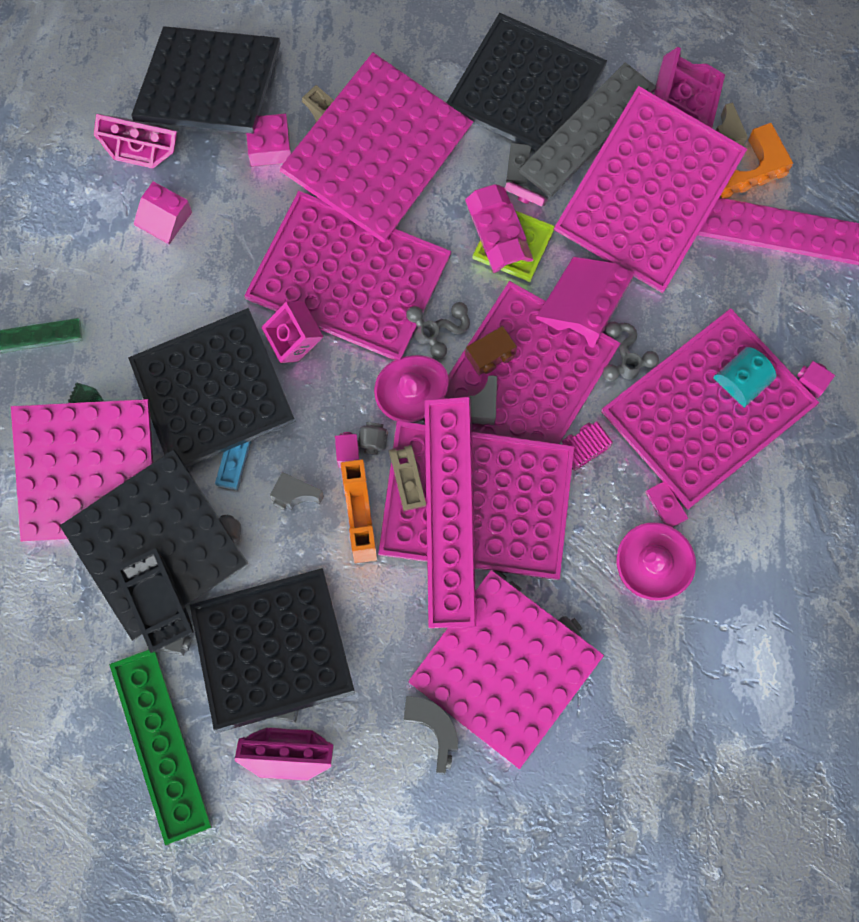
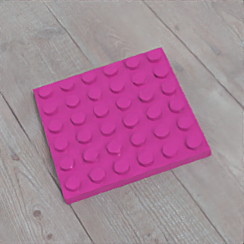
M149 399L11 406L20 541L67 539L60 528L61 524L153 463Z
M491 570L476 590V627L447 628L408 682L520 769L604 657V654Z

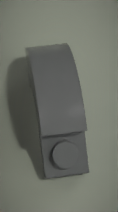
M406 696L404 722L422 724L433 731L438 740L436 774L445 775L446 769L451 770L452 755H448V751H458L455 727L445 711L435 703L419 697Z

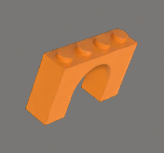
M772 123L753 129L748 139L758 158L759 166L751 171L735 170L719 198L727 199L734 193L746 192L753 186L758 184L762 186L774 178L781 179L789 174L793 161Z
M362 459L340 462L354 563L377 561L364 461Z

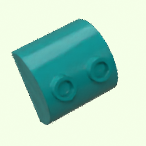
M746 347L724 366L713 379L745 408L776 379V371L765 355L754 348Z

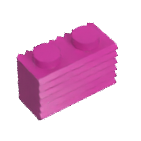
M597 421L592 425L590 422L580 428V433L576 436L571 434L562 440V445L574 446L572 463L574 471L609 449L613 443Z

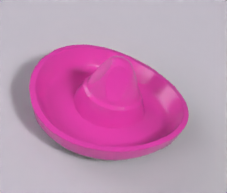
M412 355L402 357L401 361L396 359L385 366L376 379L374 388L376 403L379 409L394 421L409 423L422 421L425 419V400L446 398L449 387L448 374L444 366L431 357Z
M645 523L636 526L626 534L617 551V569L622 582L632 593L641 598L655 601L673 598L686 590L695 575L696 558L692 546L684 535L666 524Z

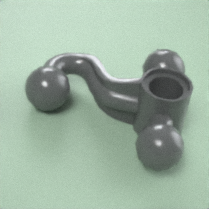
M462 302L455 303L451 308L452 315L461 320L460 326L447 319L425 322L422 318L423 311L417 306L410 307L406 313L407 319L418 326L414 332L415 339L421 344L429 343L431 355L437 359L444 358L447 354L446 345L438 342L436 339L439 329L444 327L454 334H463L470 325V319L467 315L468 308ZM424 328L430 332V337L424 334Z
M614 321L608 323L605 327L606 335L611 338H617L622 331H626L629 334L620 345L621 365L615 366L611 364L603 369V377L609 382L618 379L620 374L625 379H634L637 377L641 367L653 368L659 363V357L656 352L647 351L642 358L636 353L629 352L628 348L637 339V331L629 323H617ZM627 364H631L635 368H629Z

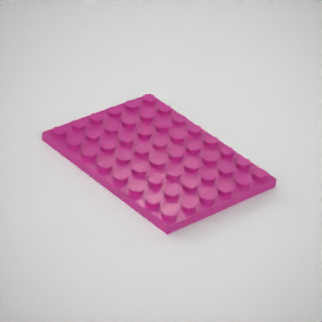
M372 52L282 164L280 172L385 243L470 129L473 121Z
M638 86L553 230L604 260L616 263L634 272L633 277L663 293L743 158L747 148Z
M298 191L244 297L246 300L275 312L285 302H305L320 330L390 359L401 361L411 342L415 329L418 327L416 323L410 322L407 319V310L412 306H417L422 309L424 314L451 257V251L397 229H394L385 243H383L321 199Z
M509 281L467 346L503 326L517 346L515 357L508 363L502 362L498 364L491 373H483L479 376L465 356L464 350L448 375L449 387L445 399L475 396L486 386L488 376H497L495 424H471L472 432L560 444L602 376L603 369L610 363L621 343L602 333L594 348L589 346L584 335L570 328L557 330L536 319L546 301Z
M730 308L603 407L601 412L656 475L670 487L673 494L686 509L689 510L810 412L819 402ZM751 347L760 351L772 363L776 371V379L744 408L713 377L744 348Z
M397 421L393 449L401 450L404 449V446H412L426 501L425 425ZM472 432L475 569L560 580L574 446ZM407 458L399 459V463H408ZM391 463L378 555L427 562L426 507L403 512Z

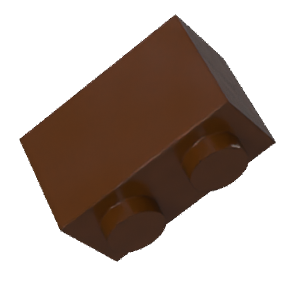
M501 326L467 346L465 356L480 376L483 373H491L502 362L508 363L515 357L517 346L505 328Z

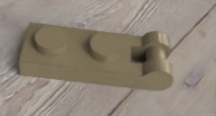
M404 446V449L396 450V448L390 449L389 456L403 512L426 507L412 446ZM407 458L408 463L400 464L399 459Z

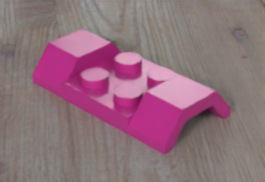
M497 184L477 189L465 199L493 273L498 272L505 265L520 260L533 261L526 242V236L513 204L510 202L508 194L504 189L505 187Z

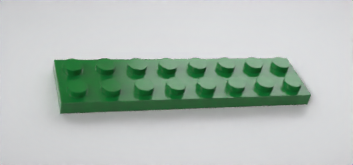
M149 650L109 664L165 846L213 828L157 652L150 653Z

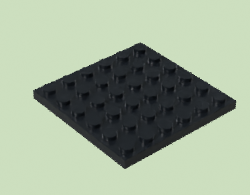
M499 12L446 103L474 123L519 144L529 145L532 150L537 151L586 102L603 72L607 60Z
M163 26L131 114L133 121L254 134L281 44L280 38Z
M249 308L128 357L143 399H149L150 418L164 455L175 450L186 468L296 422Z
M175 450L170 451L60 525V528L132 641L142 636V632L114 568L157 548L172 575L179 597L183 604L187 606L248 565L247 560Z
M323 568L190 604L215 734L355 694Z

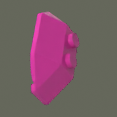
M96 114L94 136L114 160L155 168L175 152L177 131L160 125L133 121L128 118Z
M264 728L250 734L246 738L238 739L235 762L260 778L309 780L331 767L334 745L327 742L313 730Z

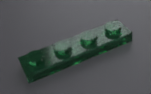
M79 318L0 330V354L83 341L81 321Z

